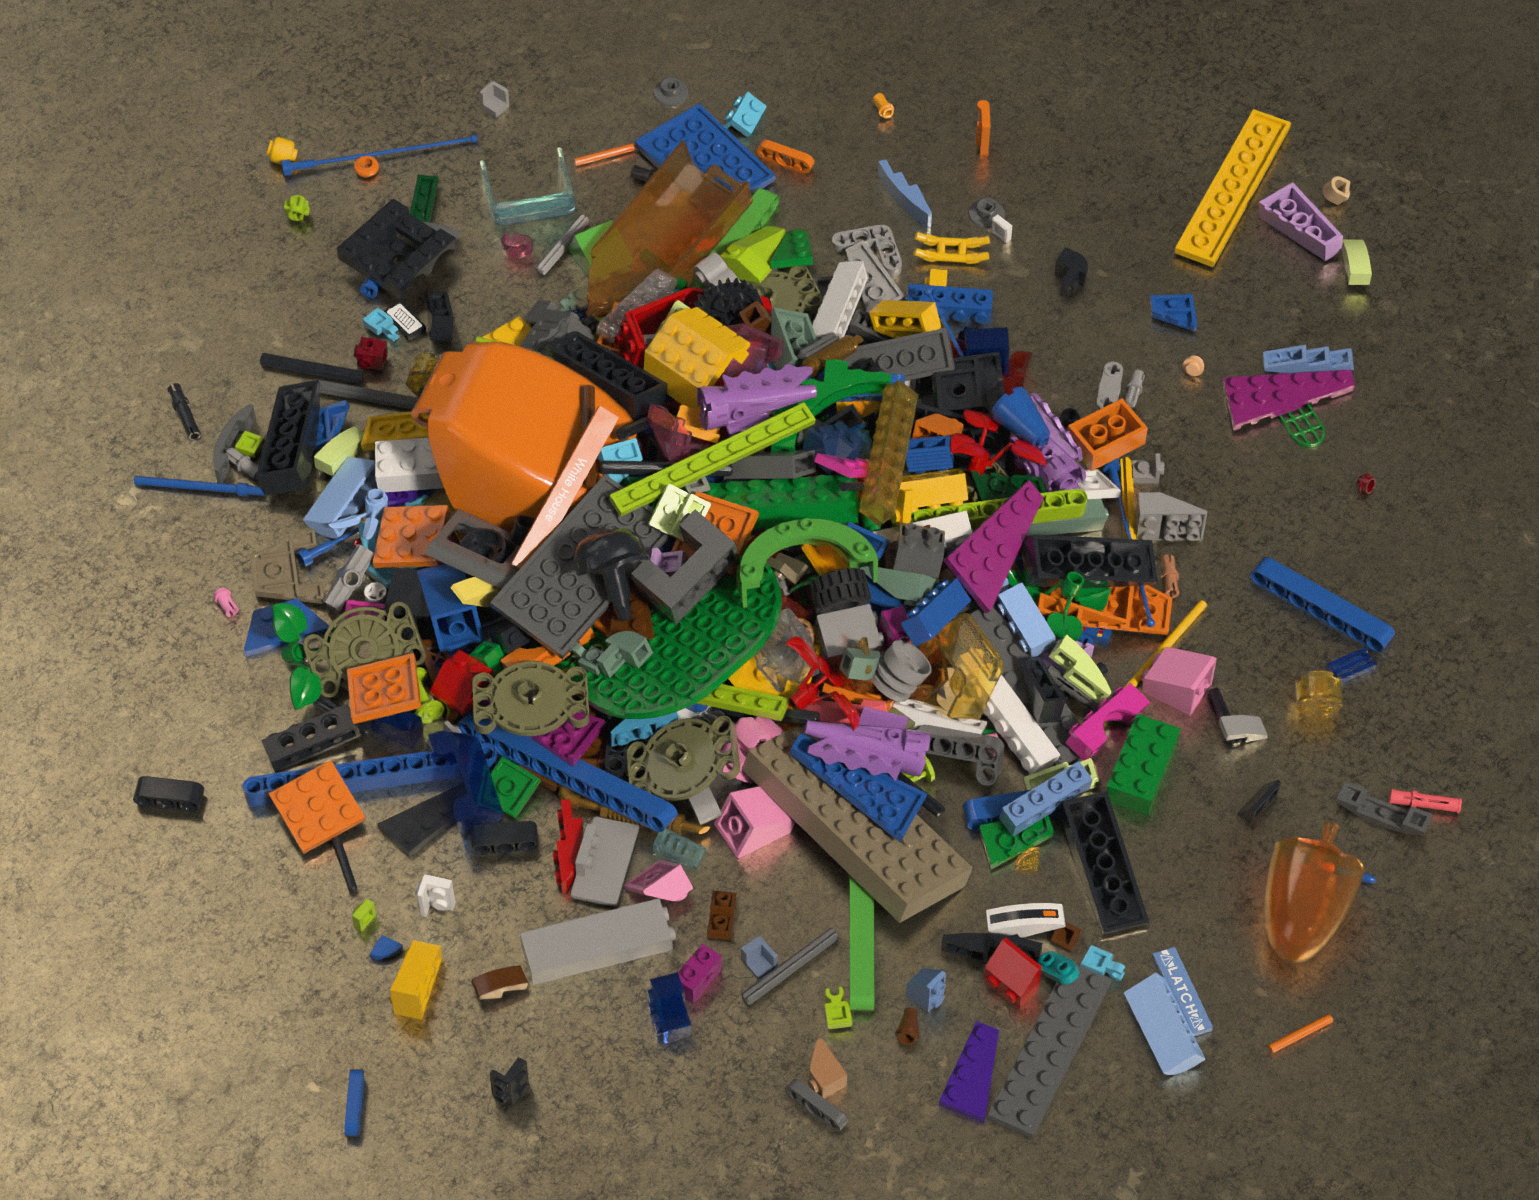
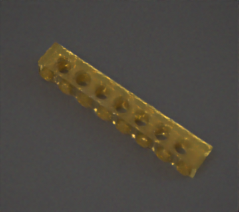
M901 380L896 381L892 385H887L882 392L883 398L879 407V417L876 421L877 427L873 436V446L870 450V460L867 465L866 479L863 483V493L860 497L859 511L878 526L895 515L918 394Z

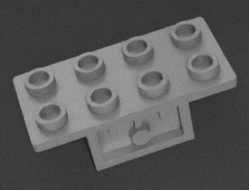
M594 817L592 824L587 823L575 862L576 878L572 887L571 898L617 906L639 832V825L601 817Z

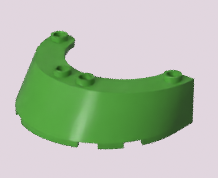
M805 518L781 523L759 535L741 556L736 570L738 594L742 607L746 608L747 589L760 587V581L763 578V571L768 558L784 548L800 544L824 547L826 544L836 550V553L846 561L849 568L868 566L873 582H878V556L868 540L854 529L829 520Z

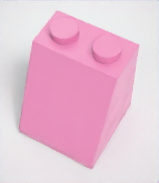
M1166 647L1161 654L1157 653L1152 662L1153 666L1151 669H1146L1141 678V681H1143L1142 691L1190 716L1212 685L1217 658Z
M759 786L731 792L721 809L722 816L716 818L714 825L735 856L741 858L789 834L796 822Z

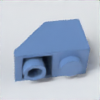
M922 968L907 983L906 996L926 1012H929L933 1007L937 1008L945 998L946 973L942 970Z

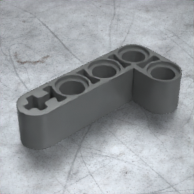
M921 725L917 729L918 731L930 733V744L926 753L977 762L976 778L982 785H992L1000 775L1004 744L999 738L932 725ZM942 739L947 740L950 745H945ZM964 743L970 744L973 749L966 748ZM987 747L994 749L995 753H990ZM985 769H990L993 775L986 773Z

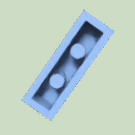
M1023 583L998 594L999 603L997 608L1002 616L1006 615L1008 618V626L1013 634L1017 633L1020 638L1019 644L1024 653L1029 652L1031 657H1036L1056 645L1054 633Z

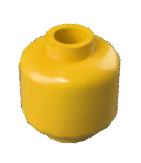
M276 137L274 140H270L266 155L269 156L270 162L282 165L281 160L290 159V162H295L298 150L294 149V141Z

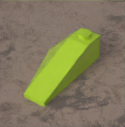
M767 225L730 244L720 257L738 279L761 283L772 270L771 259L786 231L784 228Z

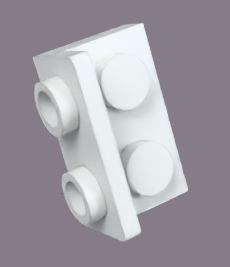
M424 874L422 882L417 883L415 896L418 897L417 907L420 908L421 916H427L430 906L438 910L447 909L453 911L456 901L452 880Z

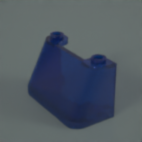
M438 731L429 734L436 759L440 757L445 758L451 766L458 764L468 794L458 798L453 804V813L460 834L469 832V829L475 825L498 822L502 817V808L479 739L475 735L451 731Z

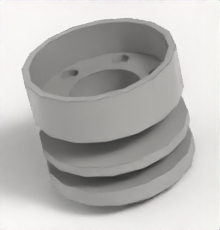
M895 640L884 653V657L879 658L875 675L871 680L885 696L894 701L905 702L917 689V686L921 685L929 676L931 665L925 655L915 646L903 640Z

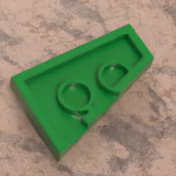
M794 229L786 232L771 259V269L813 265L808 231Z
M1049 815L1013 837L1002 821L979 825V832L991 869L1053 837L1054 833Z

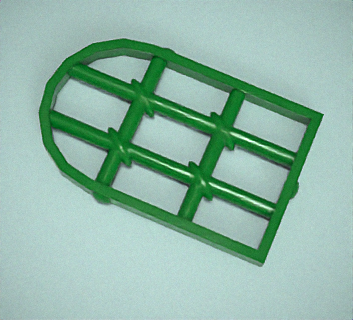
M1309 403L1305 404L1310 411L1308 413L1298 409L1301 415L1294 416L1289 412L1287 414L1290 418L1284 420L1282 415L1278 416L1289 436L1300 446L1314 447L1323 441L1325 436L1324 426ZM1312 415L1318 425H1311L1306 416ZM1304 419L1309 428L1301 429L1296 420ZM1287 423H1294L1299 432L1292 433ZM1316 429H1321V438H1319V436L1315 432ZM1304 433H1313L1317 441L1310 443ZM1295 436H1302L1305 442L1298 440Z

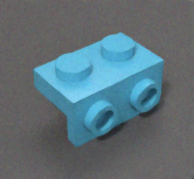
M749 92L742 97L738 96L732 104L734 106L733 110L731 109L724 118L726 120L724 127L728 129L732 125L748 137L752 134L767 106Z

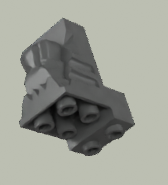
M538 300L524 319L532 329L520 346L552 357L545 350V345L575 331L582 333L595 342L597 340L592 335V331L579 321L580 318L574 312H563L552 301Z

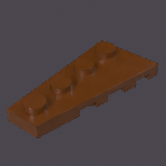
M632 580L629 583L631 619L619 621L613 609L609 637L618 632L632 631L646 637L647 640L653 639L655 635L649 601L636 590Z

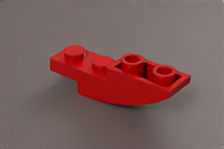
M570 799L561 800V809H557L558 823H563L564 829H559L560 840L556 841L557 850L552 851L554 865L559 864V870L555 871L556 885L561 884L562 893H567L576 878L575 862L583 839L582 818L572 819Z

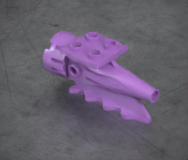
M786 364L778 371L770 368H764L759 374L742 371L738 377L733 378L723 374L724 386L699 387L696 397L697 407L700 406L701 409L699 418L703 429L711 431L725 426L729 437H732L768 420L769 416L767 413L816 398L817 392L814 384L800 385L812 374V367H795Z
M1034 393L1031 398L1050 431L1049 441L1044 446H1037L1046 460V466L1044 467L1042 464L1012 452L1016 457L1014 463L1019 471L1023 470L1026 473L1025 476L1041 477L1047 492L1079 489L1078 483L1081 479L1083 482L1086 479V471L1074 460L1078 458L1079 462L1083 460L1081 447L1076 445L1069 431L1063 428L1058 417L1053 415L1047 403L1037 393ZM1016 436L1011 437L1012 443L1014 444V441L1018 439L1016 438Z
M864 706L860 714L858 727L854 731L851 724L810 720L806 721L804 734L821 739V741L810 745L807 753L821 757L826 764L842 762L849 770L863 767L867 768L871 775L888 773L894 780H897L900 771L913 777H920L926 759H924L925 753L929 749L930 733L905 729L909 717Z

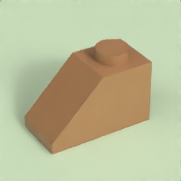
M819 1038L816 1041L809 1069L808 1085L809 1088L825 1099L847 1086V1073L823 1039Z

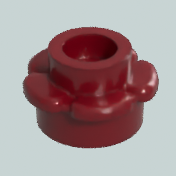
M1368 473L1359 476L1356 482L1359 493L1370 494L1375 487L1376 479Z

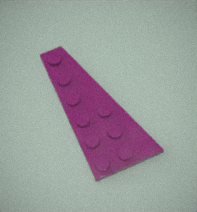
M1351 369L1223 378V387L1234 431L1240 429L1241 425L1247 423L1253 425L1258 423L1259 419L1265 417L1274 418L1301 409L1302 405L1308 403L1313 405L1318 403L1320 399L1326 397L1334 398L1352 392L1355 388Z
M1030 480L1024 483L943 560L985 613L991 611L1043 500V496Z
M528 697V704H533V697ZM482 700L479 703L486 707L490 704V701ZM578 712L575 713L572 717L574 719L580 720L584 718L585 715L583 713ZM589 715V723L582 728H575L566 720L564 724L551 732L529 737L574 767L604 729L605 720Z

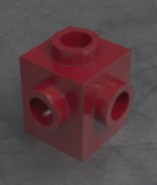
M361 337L359 345H356L354 348V357L357 358L358 367L383 371L388 357L387 341Z

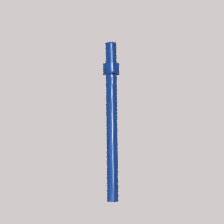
M144 476L134 477L135 485L237 493L238 496H248V494L265 496L262 487L249 486L248 483H238L236 485Z

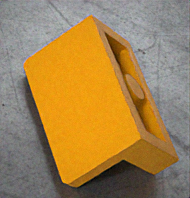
M680 405L673 430L718 443L720 428L705 431L699 418L701 410Z
M804 544L801 547L820 576L835 570L849 568L846 561L831 546L825 544L822 547Z

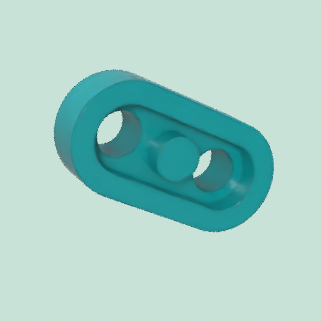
M1046 952L1037 960V963L1042 966V975L1060 984H1070L1079 976V969L1075 962L1056 952Z

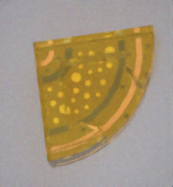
M1031 847L1018 856L1014 869L1038 871L1040 847Z

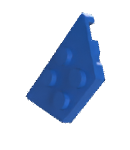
M293 599L283 602L298 607L306 617L307 628L304 632L299 633L301 636L299 641L305 640L307 636L312 634L321 636L326 633L329 625L300 600ZM271 606L254 610L244 647L246 657L288 645L287 642L281 641L274 631Z

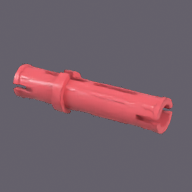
M1391 789L1389 795L1390 804L1407 805L1410 808L1412 806L1415 808L1422 807L1460 813L1462 804L1461 798L1418 793L1417 790L1407 792Z

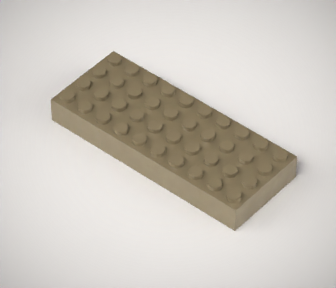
M800 724L748 750L742 770L899 923L966 886L973 867L918 815L914 818L900 843L790 754L791 748L800 733L804 734L805 724ZM804 734L816 741H821V739H818L808 734Z

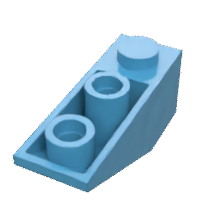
M675 712L656 718L624 719L611 731V746L625 745L637 739H647L665 725L678 720V714Z

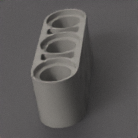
M709 786L699 794L688 798L700 825L722 816Z

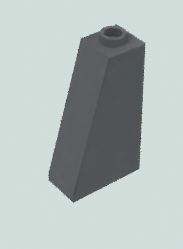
M815 450L755 452L732 463L733 473L731 476H724V479L797 478L816 472V462H814Z

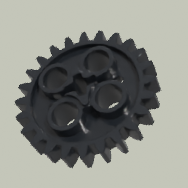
M727 278L725 283L718 280V285L716 286L710 283L711 289L709 290L703 288L704 295L698 294L699 301H694L693 303L695 307L707 313L708 316L722 323V326L725 325L729 328L741 320L740 311L755 301L761 304L762 300L752 283L747 285L746 280L740 283L738 278L731 282Z

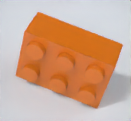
M1123 398L1068 425L1067 429L1076 445L1081 447L1082 461L1090 471L1144 445L1148 430L1147 426Z

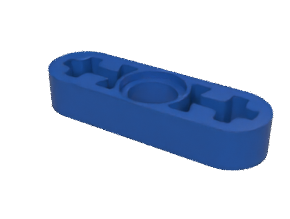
M350 1069L344 1126L345 1136L359 1135L364 1087L363 1069Z

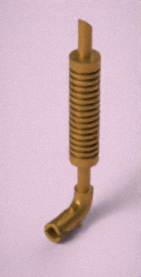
M846 335L806 358L802 363V367H812L813 371L809 377L817 376L825 371L826 359L843 360L855 353L858 349V344L864 340L859 335L854 337Z
M560 784L557 786L561 800L570 799L571 807L573 808L583 807L600 811L601 818H609L611 820L614 818L616 821L622 822L623 820V822H632V824L640 826V823L593 800L581 798V795L574 794V791ZM678 813L677 817L664 832L668 831V833L672 832L673 834L681 835L682 830L703 834L710 829V826L685 821V815Z

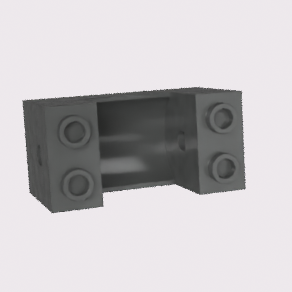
M696 509L691 514L687 513L679 525L684 543L693 549L695 553L671 577L650 559L638 562L631 573L636 590L675 624L739 561L735 542Z

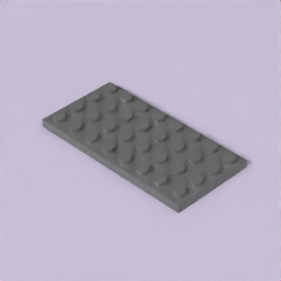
M606 474L490 602V606L562 660L613 603L609 602L603 574L576 575L573 566V555L578 543L590 534L601 530L613 528L630 529L639 536L645 547L646 554L650 558L652 548L660 549L671 537L647 525L654 512V509L649 505L640 507L620 517L609 497L610 494L624 487ZM635 560L624 564L628 583L633 580L631 573L634 566L644 560Z

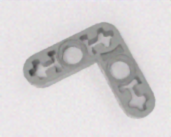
M875 225L838 232L833 235L832 248L838 253H846L845 249L860 242L856 240L857 237H866L865 243L869 248L875 247L880 263L888 274L893 277L901 273L902 260L891 229L888 226ZM890 248L892 252L884 253L882 249ZM890 260H892V264L894 267L889 265Z

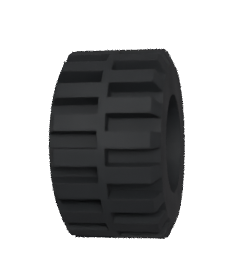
M845 568L828 572L817 577L809 585L814 608L819 615L866 605L872 598L865 572L862 569Z

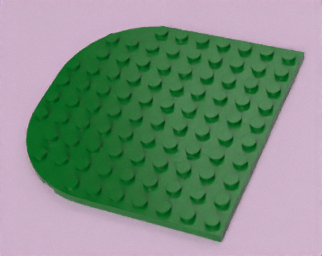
M767 562L765 564L760 587L747 589L746 608L742 607L738 594L736 572L734 576L726 574L677 624L672 622L649 602L655 638L647 641L653 651L652 655L639 668L625 662L611 678L605 676L602 671L599 675L585 670L587 673L589 705L602 713L618 718L648 719L675 713L707 697L762 648L777 625L781 613L782 594L778 580ZM592 625L591 628L595 637L584 644L583 647L588 650L591 646L605 651L608 648L605 642L607 636H604L601 631L599 632ZM574 652L555 665L565 674L570 668L580 666L578 660L572 658ZM574 675L570 679L574 682H579L583 677ZM575 694L581 699L584 698L582 694Z

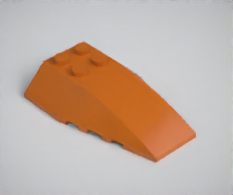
M1149 585L1144 586L1151 617L1155 621L1153 627L1146 625L1147 616L1139 586L1108 587L1111 588V593L1107 605L1102 612L1079 605V601H1075L1073 597L1067 612V616L1077 617L1084 627L1167 635L1169 632L1172 597ZM1044 587V591H1043V592H1045L1046 590H1048V589L1051 588V587ZM1057 588L1048 595L1040 593L1035 604L1042 615L1049 616L1055 612L1063 614L1068 598L1061 594V588Z

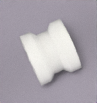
M374 582L365 587L366 602L386 603L387 591L383 584Z

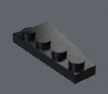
M463 782L378 823V829L410 857L480 802V799Z

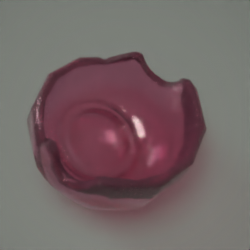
M516 232L513 236H509L508 233H504L500 238L502 251L509 259H524L533 252V239L528 235Z

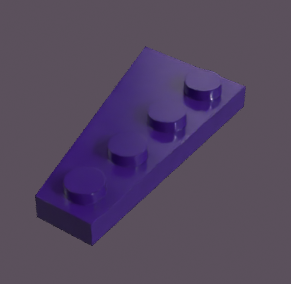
M976 1021L940 1097V1106L979 1122H985L999 1035L998 1029Z

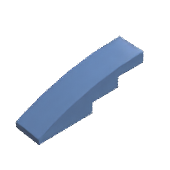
M886 159L878 161V176L887 191L910 216L926 228H930L932 212L918 185L909 186L902 172L893 173Z
M1306 345L1263 352L1264 369L1269 372L1302 373L1354 370L1351 348L1330 351L1327 346L1307 350Z

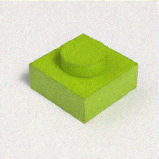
M244 431L235 445V449L243 455L256 458L265 443V438Z
M366 899L362 904L355 907L352 913L354 928L362 932L376 916L374 902Z

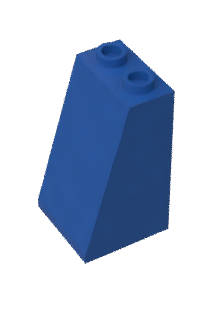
M445 563L418 570V577L440 653L484 641L476 606L463 604L450 588L453 584L467 579L465 572Z

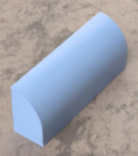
M347 457L304 517L303 521L307 526L325 537L335 539L341 537L347 528L332 529L328 524L357 515L365 503L368 492L377 486L375 460Z
M1154 973L1124 992L1164 1074H1179L1206 1060L1165 978Z

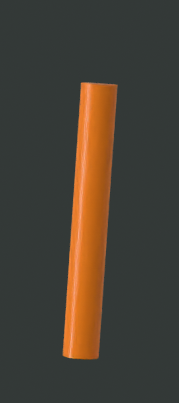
M633 143L574 158L575 166H580L635 151Z
M1326 1014L1267 1045V1049L1273 1054L1333 1022V1018L1330 1014Z

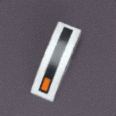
M1030 903L986 910L988 931L994 934L1009 936L1018 934L1022 938L1066 927L1062 904Z

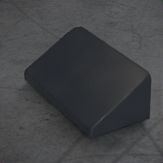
M1275 780L1264 784L1237 815L1249 824L1253 823L1278 796L1281 781Z

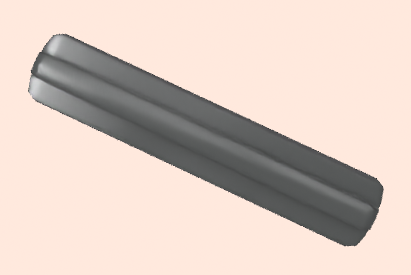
M834 332L829 333L801 349L798 359H801L803 362L806 358L839 340V336H836Z

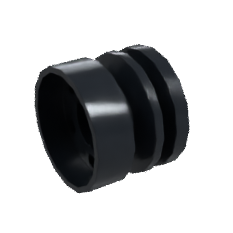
M481 528L473 530L466 534L459 544L500 564H503L509 557L505 538L494 529ZM465 573L467 579L474 577Z

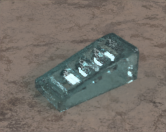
M669 829L659 832L653 844L654 855L694 869L698 868L706 851L705 847ZM673 845H677L675 851L672 849ZM686 848L684 855L680 854L682 849ZM691 851L695 852L693 859L689 858Z

